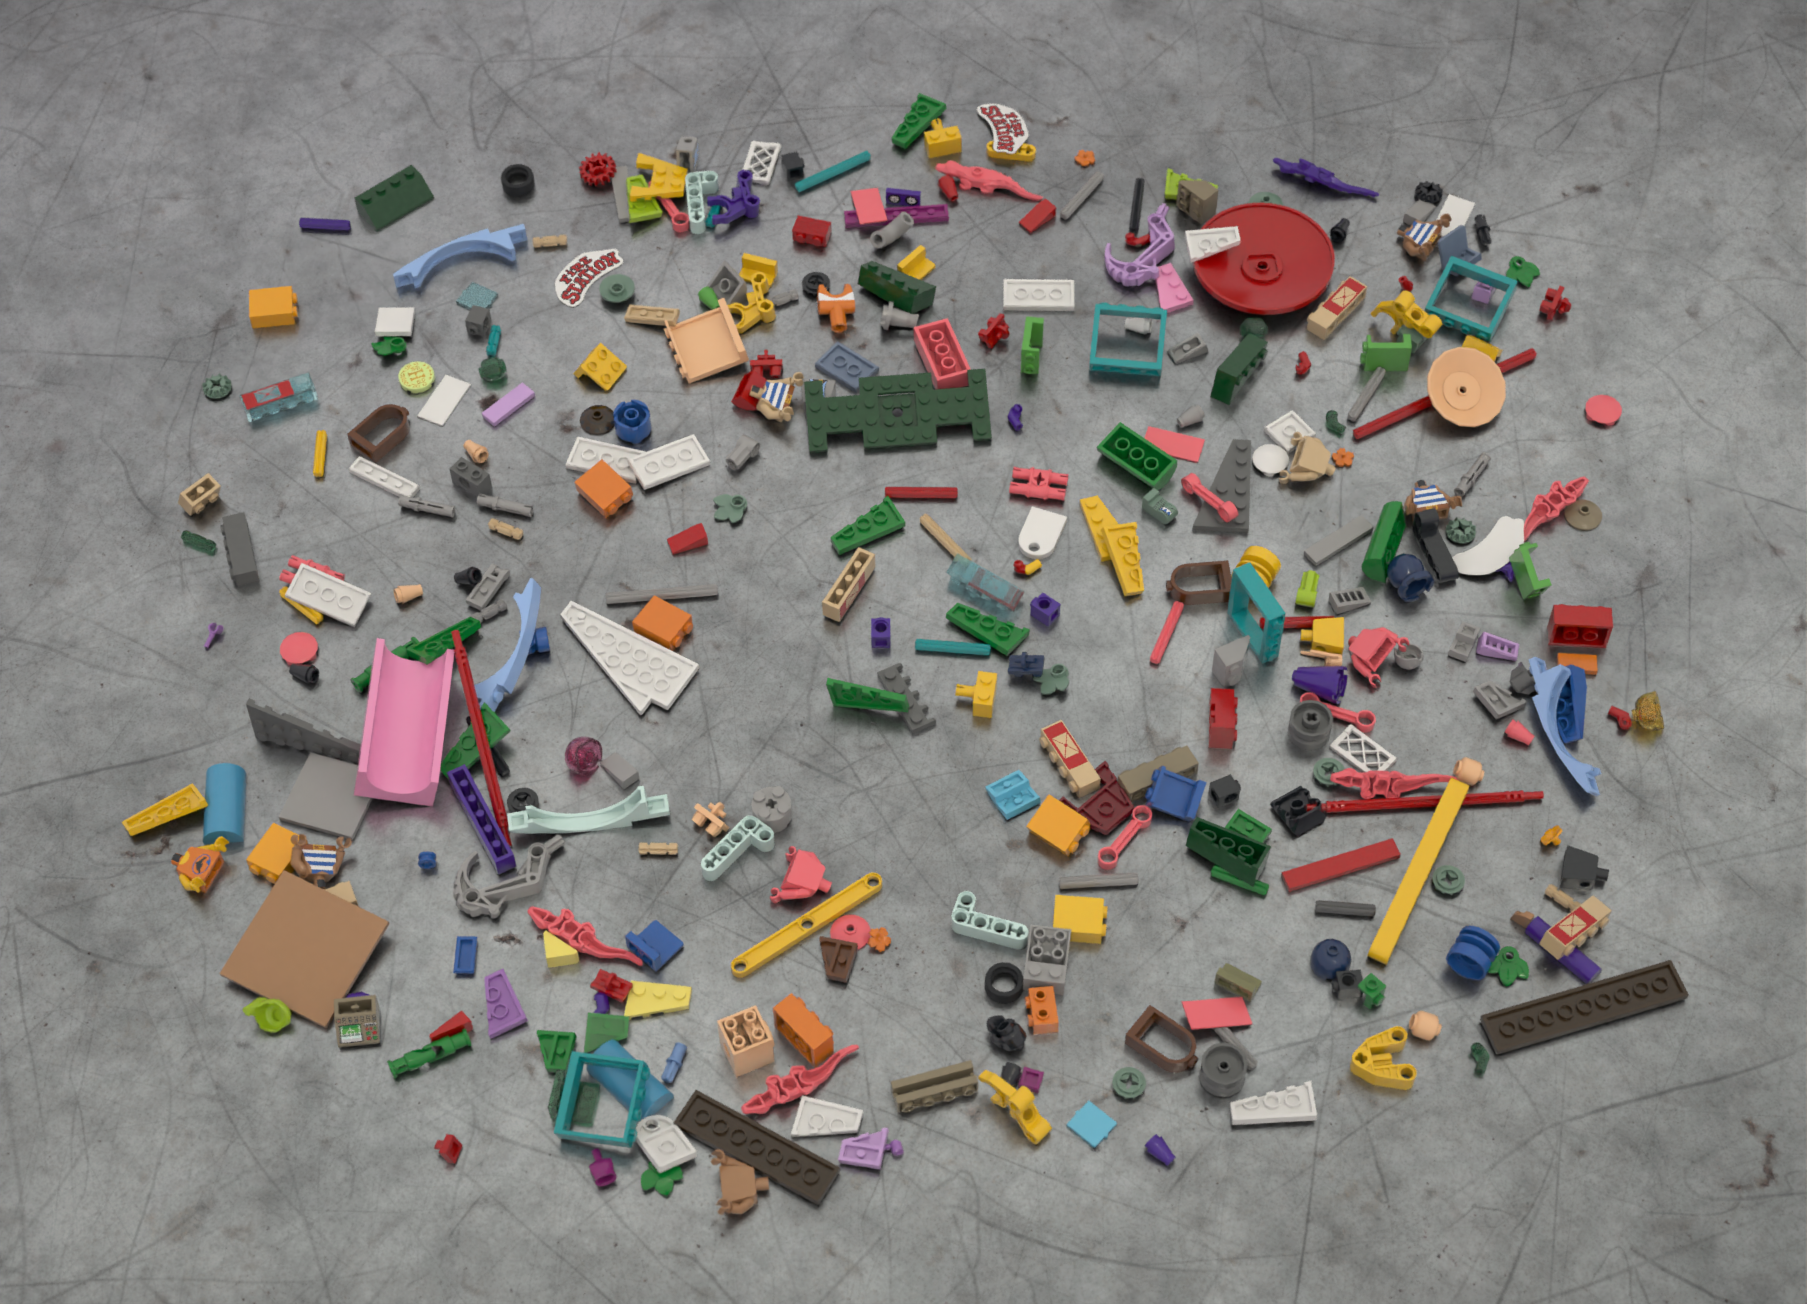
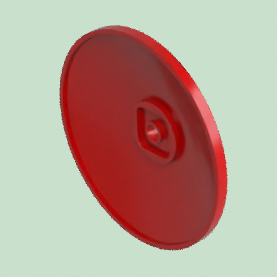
M1273 203L1237 205L1213 216L1201 228L1213 229L1238 226L1240 245L1193 262L1196 276L1202 286L1214 298L1229 307L1247 313L1262 315L1287 313L1313 302L1324 292L1330 283L1335 265L1332 243L1319 224L1295 209ZM1259 266H1265L1266 268L1260 269Z

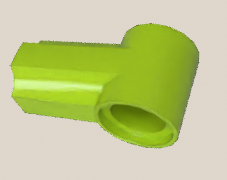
M1308 570L1303 572L1295 604L1314 608L1319 575L1315 571Z

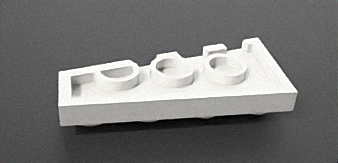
M1311 1081L1304 1082V1085L1295 1087V1085L1286 1087V1090L1276 1093L1275 1091L1267 1092L1265 1096H1252L1230 1102L1232 1125L1317 1120Z

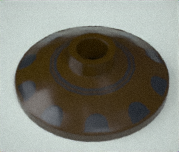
M604 405L591 406L582 412L580 425L589 434H605L615 426L614 411Z

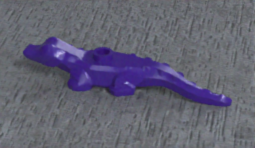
M1280 158L1273 159V162L1279 165L1282 173L1303 174L1306 176L1305 180L1314 183L1316 180L1330 188L1347 193L1363 194L1364 196L1369 195L1372 197L1379 196V193L1346 184L1334 176L1335 173L1322 167H1317L1307 160L1300 158L1299 163H1292Z

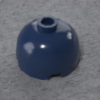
M1325 939L1313 948L1310 965L1313 972L1321 979L1326 980L1328 978L1334 980L1336 972L1348 971L1352 962L1351 953L1348 947L1340 940Z

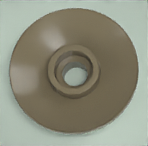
M1579 499L1565 508V519L1575 529L1588 531L1595 529L1601 523L1602 512L1600 508L1589 500Z

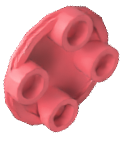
M1608 395L1591 397L1585 407L1588 420L1604 423L1608 426L1614 425L1615 421L1622 414L1620 403Z
M296 632L288 635L280 645V654L290 666L293 663L302 664L307 661H313L317 656L318 643L315 637L309 633Z

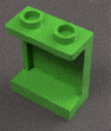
M1026 316L1021 350V373H1039L1040 349L1031 347L1043 345L1044 318Z
M1403 334L1401 343L1371 342V335H1367L1366 342L1362 343V352L1364 353L1360 354V363L1364 365V371H1375L1377 367L1384 368L1386 371H1407L1412 350L1411 335Z
M1522 543L1509 557L1523 600L1540 596L1552 586L1549 578L1538 580L1530 554L1538 547L1537 543Z

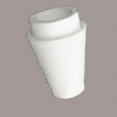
M1127 318L1125 329L1142 334L1151 333L1152 319Z

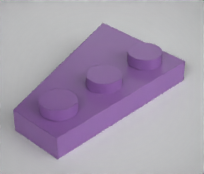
M504 969L484 977L489 1025L488 1034L489 1038L492 1039L528 1020Z

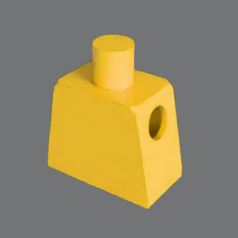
M1344 617L1313 620L1311 630L1301 629L1300 641H1311L1312 650L1331 654H1343Z

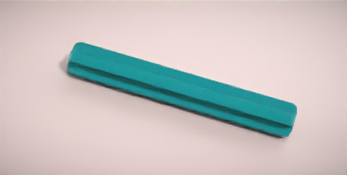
M916 639L915 641L916 650L990 655L991 650L990 644Z

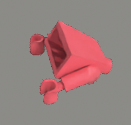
M1384 627L1372 630L1363 629L1357 637L1351 636L1348 641L1349 651L1352 654L1351 660L1355 669L1364 677L1367 676L1369 678L1370 685L1373 688H1377L1372 682L1374 679H1378L1381 683L1382 681L1378 674H1372L1371 671L1375 672L1396 643L1401 652H1406V647L1401 644L1404 643L1409 646L1408 638H1398L1397 634Z
M794 846L789 847L790 854L785 853V856L790 864L780 887L783 890L780 892L778 888H772L771 893L777 895L769 897L771 902L778 903L781 899L812 897L817 889L827 893L832 882L822 878L825 866L821 864L817 856L813 852L800 849L796 851Z

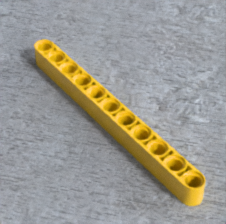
M1454 778L1450 779L1370 947L1368 957L1385 965L1387 964L1470 785Z

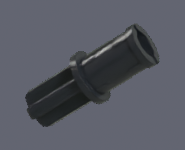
M1479 214L1474 218L1477 226L1476 232L1480 235L1482 244L1486 246L1492 242L1489 234L1490 227L1487 225L1485 215Z

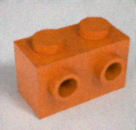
M1053 986L1029 988L1028 996H1025L1026 1009L1030 1008V1015H1027L1028 1027L1033 1029V1035L1058 1032L1059 1022Z

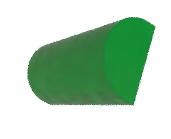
M1121 422L1097 446L1098 452L1156 490L1162 489L1170 481L1177 468V460Z
M1391 501L1382 508L1361 566L1364 574L1370 579L1383 583L1387 581L1388 564L1396 556L1406 528L1402 502Z

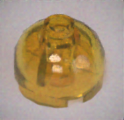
M1653 691L1641 695L1635 702V709H1632L1633 720H1638L1640 726L1646 730L1664 729V720L1657 692Z

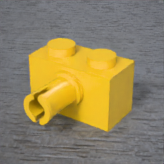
M936 119L931 122L933 130L924 132V147L928 158L962 152V137L958 126L943 128L941 119H937L938 124Z
M978 671L976 685H956L955 696L972 698L973 716L992 718L997 689V673Z

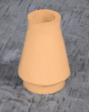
M467 440L464 443V449L474 462L483 463L488 459L489 453L486 447L472 440Z
M420 584L397 586V588L393 589L396 602L404 604L423 595V590Z

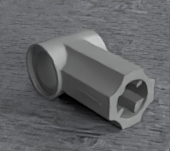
M742 435L737 441L736 448L727 456L726 463L733 470H739L749 457H754L758 453L760 443L746 435Z

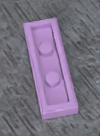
M522 382L482 412V417L495 427L535 397V393Z

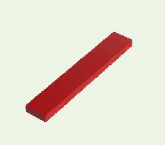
M1393 838L1284 871L1281 873V877L1288 891L1291 892L1398 859L1401 854Z

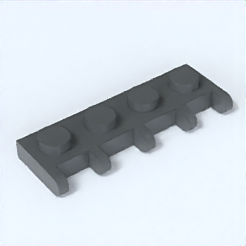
M901 663L877 672V677L886 691L907 696L909 710L908 712L899 713L911 733L914 734L935 725L937 721L935 718H926L924 712L928 711L929 708L927 705L919 706L915 698L920 693L918 690L913 692L909 690L906 684L911 679L909 676L902 678L899 671L903 666Z

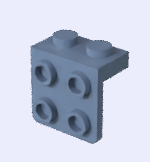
M1463 225L1458 226L1438 241L1443 271L1451 256L1472 264L1482 260L1481 253L1468 248L1466 227ZM1452 271L1450 272V274H1453L1455 276L1460 275Z

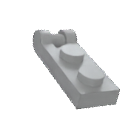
M491 564L482 576V580L477 583L467 597L466 603L479 610L484 609L503 582L509 578L510 570L500 569L498 565Z

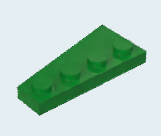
M827 678L826 686L833 706L908 712L909 710L907 696L904 694Z

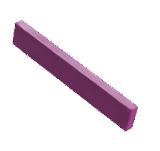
M947 204L884 208L887 221L868 224L859 223L856 210L844 211L845 228L888 225L901 212L908 213L913 218L914 223L949 221Z

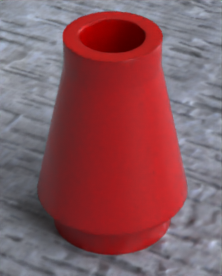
M950 175L942 176L938 180V187L948 197L950 202L957 200L959 196L954 178Z

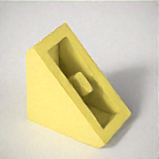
M545 930L543 936L548 968L577 964L580 961L577 950Z

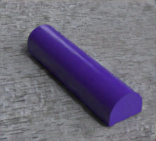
M1537 916L1527 926L1525 933L1539 944L1545 932L1551 926ZM1576 947L1569 956L1564 955L1558 960L1586 984L1591 983L1602 971V968Z

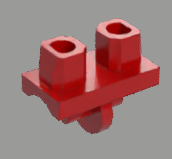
M1559 286L1558 290L1548 287L1545 299L1552 302L1543 300L1539 311L1548 314L1547 320L1552 321L1556 310L1560 314L1570 311L1571 303L1569 299H1562L1565 287Z
M999 314L996 318L990 317L987 321V330L981 329L978 332L979 339L986 342L988 348H993L998 340L1007 339L1010 335L1008 331L1009 326L1004 320V314Z
M764 350V355H757V360H750L751 371H757L762 376L763 371H770V378L779 379L781 370H783L782 359H775V355H768V350Z
M600 969L590 987L622 1003L632 989L633 983L618 977L616 973H609Z

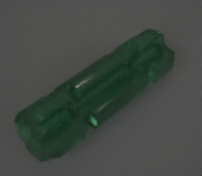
M184 530L181 534L183 541L191 542L190 544L200 548H206L210 552L214 551L216 547L214 541L206 540L205 537L195 533L191 534L190 531Z

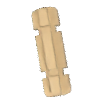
M566 235L533 238V246L535 248L541 247V245L549 247L557 246V244H567Z
M494 518L488 523L489 529L494 531L497 529V532L510 537L513 536L517 540H520L523 536L522 529L517 527L514 529V526L502 521L499 523V520Z
M639 843L638 848L641 855H647V853H650V855H666V853L676 855L678 853L677 843H669V845L667 843H650V845L648 843Z
M1550 884L1545 890L1546 895L1550 898L1554 897L1556 902L1566 909L1570 908L1571 912L1581 905L1577 901L1574 902V899L1563 891H1558V888L1553 884Z

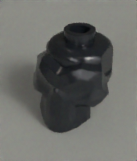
M1003 1015L988 1018L986 1024L988 1031L992 1034L990 1038L993 1043L1007 1051H1018L1023 1048L1027 1035L1014 1019H1005Z

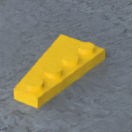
M1098 495L1080 499V507L1101 562L1111 560L1101 529L1104 526L1118 525V522Z
M1137 522L1104 526L1101 529L1124 596L1142 594L1144 591L1142 569L1139 563L1141 558L1140 553H1138L1139 540L1138 536H1136Z
M192 783L122 821V824L129 835L133 836L204 808L208 804Z

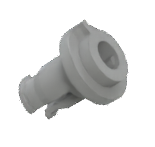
M889 301L888 306L884 305L880 326H883L884 330H888L889 325L911 327L913 329L916 327L918 314H910L893 308L894 302Z

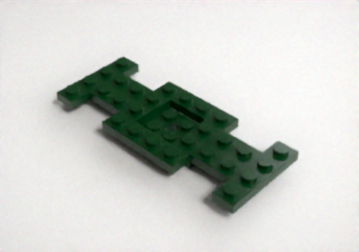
M967 370L968 387L935 390L932 389L931 372L858 378L860 395L823 397L822 380L804 381L809 453L828 452L827 434L863 432L864 449L937 444V426L972 424L973 441L992 440L986 370ZM895 409H900L903 414L900 417H895L892 412Z

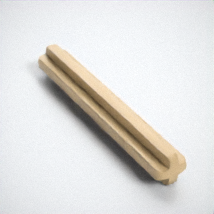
M928 514L920 517V523L964 567L972 563V559Z

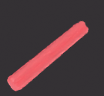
M1174 602L1151 653V663H1160L1184 608L1182 602Z

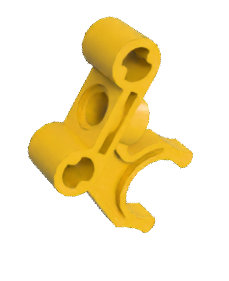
M756 272L751 277L754 291L746 293L748 306L740 303L727 305L730 313H737L742 316L741 321L735 325L738 333L745 332L760 320L770 323L776 318L773 302L763 298V295L769 290L767 276L763 272Z
M1402 291L1395 300L1380 302L1371 312L1373 317H1376L1380 312L1392 317L1395 325L1390 330L1392 334H1396L1400 327L1405 325L1407 328L1416 329L1422 336L1431 338L1442 326V321L1438 316L1434 314L1428 315L1414 303L1415 297L1409 291Z
M986 1069L978 1076L981 1082L989 1084L996 1091L990 1098L991 1101L1003 1108L1009 1106L1011 1117L1017 1120L1025 1136L1032 1143L1038 1144L1052 1130L1049 1122L1041 1117L1033 1103L1035 1097L1027 1087L1021 1086L1016 1090L997 1074Z

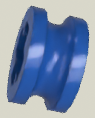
M425 851L418 855L419 867L431 869L436 866L435 853Z

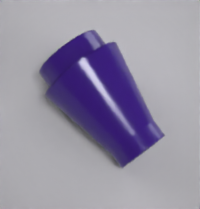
M1155 1134L1145 1144V1147L1148 1149L1147 1152L1167 1166L1176 1158L1162 1136L1159 1137Z

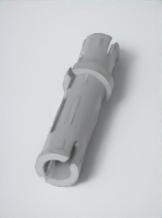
M1482 452L1469 471L1463 474L1461 482L1454 489V493L1457 496L1463 497L1468 489L1473 487L1476 478L1491 460L1489 454Z
M481 493L477 498V505L486 506L495 511L503 510L531 517L533 514V505L501 499L500 496H487Z
M403 495L399 497L398 506L452 518L455 514V506L422 500L421 497L413 498Z

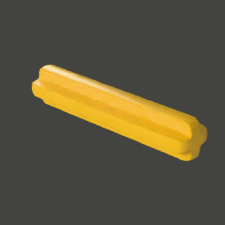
M318 430L316 432L313 474L315 477H322L324 474L327 441L325 430Z
M284 586L280 589V596L315 624L323 621L324 618L320 612L286 598L285 594L288 587Z

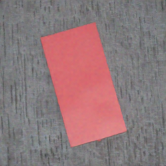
M878 188L851 191L860 224L887 221Z
M1148 426L1145 435L1146 440L1170 456L1196 463L1199 461L1205 439Z
M1243 997L1181 1002L1191 1030L1252 1025Z

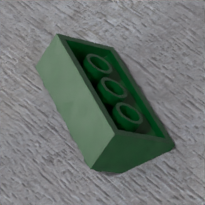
M411 164L356 196L354 199L358 213L376 231H379L432 200L434 196L422 174Z

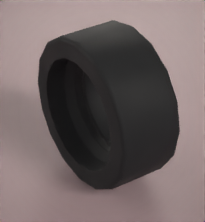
M510 165L501 174L502 187L508 195L513 197L525 196L534 188L533 172L526 165ZM517 176L527 178L524 183L518 185L508 182L511 178Z
M1001 962L994 964L985 975L987 995L997 1003L1007 1004L1014 1002L1023 992V974L1017 966L1011 963ZM1001 974L1010 975L1015 978L1016 987L1007 992L998 991L992 985L993 978Z

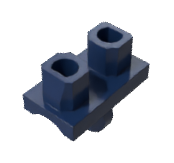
M1022 652V655H1010L1008 674H1014L1015 677H1022L1024 674L1041 677L1045 657L1044 655H1028L1027 652Z

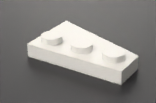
M1238 226L1185 231L1190 263L1240 245Z
M802 1096L791 1137L858 1133L863 1110Z

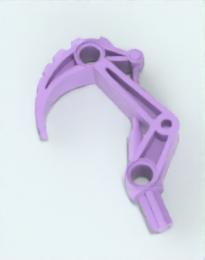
M1162 203L1156 213L1148 216L1151 245L1134 262H1122L1114 259L1110 254L1111 243H1107L1104 256L1105 266L1109 275L1116 282H1122V285L1126 287L1139 286L1148 279L1159 277V269L1156 265L1175 250L1174 234L1165 219L1169 211V207L1166 204Z

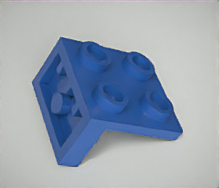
M654 920L637 936L632 931L625 936L627 948L655 972L684 946V943L657 920Z

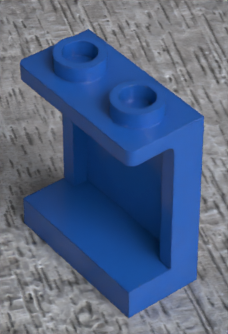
M1163 765L1155 769L1151 777L1153 781L1152 787L1148 788L1145 799H1147L1145 805L1187 822L1194 820L1207 782L1188 779L1166 770V767Z

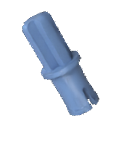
M676 1042L670 1057L666 1059L667 1064L661 1076V1079L666 1083L673 1082L678 1068L682 1066L681 1061L687 1050V1046L683 1043Z

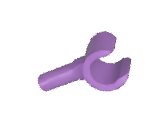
M216 623L209 624L208 630L210 634L204 645L205 648L209 647L215 634L219 635L223 632L224 628L222 625L217 626Z
M893 1140L885 1146V1150H891L894 1156L904 1153L899 1140Z

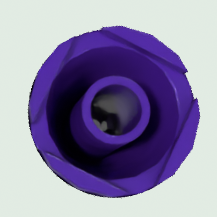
M1298 667L1297 670L1293 671L1292 681H1294L1295 686L1314 693L1334 704H1340L1339 696H1344L1348 675L1344 674V670H1347V667Z

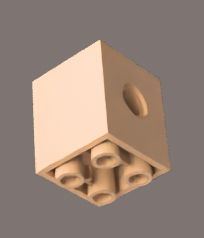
M756 1005L717 1021L720 1044L736 1078L774 1062V1040L766 1021L762 1019Z

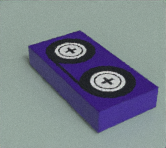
M886 188V204L920 206L921 191Z

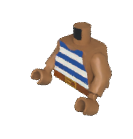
M1446 213L1440 219L1433 222L1416 220L1410 228L1400 225L1397 235L1404 237L1403 248L1406 249L1410 256H1417L1426 261L1441 238L1442 227H1449V221H1452V219Z
M1419 480L1415 483L1416 488L1411 490V495L1406 498L1403 510L1406 512V515H1412V522L1416 512L1431 508L1437 510L1439 520L1446 519L1450 507L1451 509H1455L1456 506L1462 507V498L1460 496L1450 497L1441 491L1437 485L1427 486L1425 480Z
M304 834L299 835V841L298 835H293L290 839L291 843L294 844L291 854V866L301 879L313 882V885L321 889H326L325 883L337 874L345 855L344 848L350 847L352 841L350 838H347L343 845L344 837L340 836L336 840L339 846L336 849V846L305 844L307 838Z

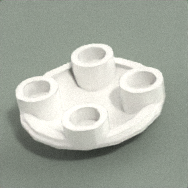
M1266 444L1254 451L1252 462L1257 469L1264 472L1265 476L1271 477L1288 467L1289 456L1280 446Z

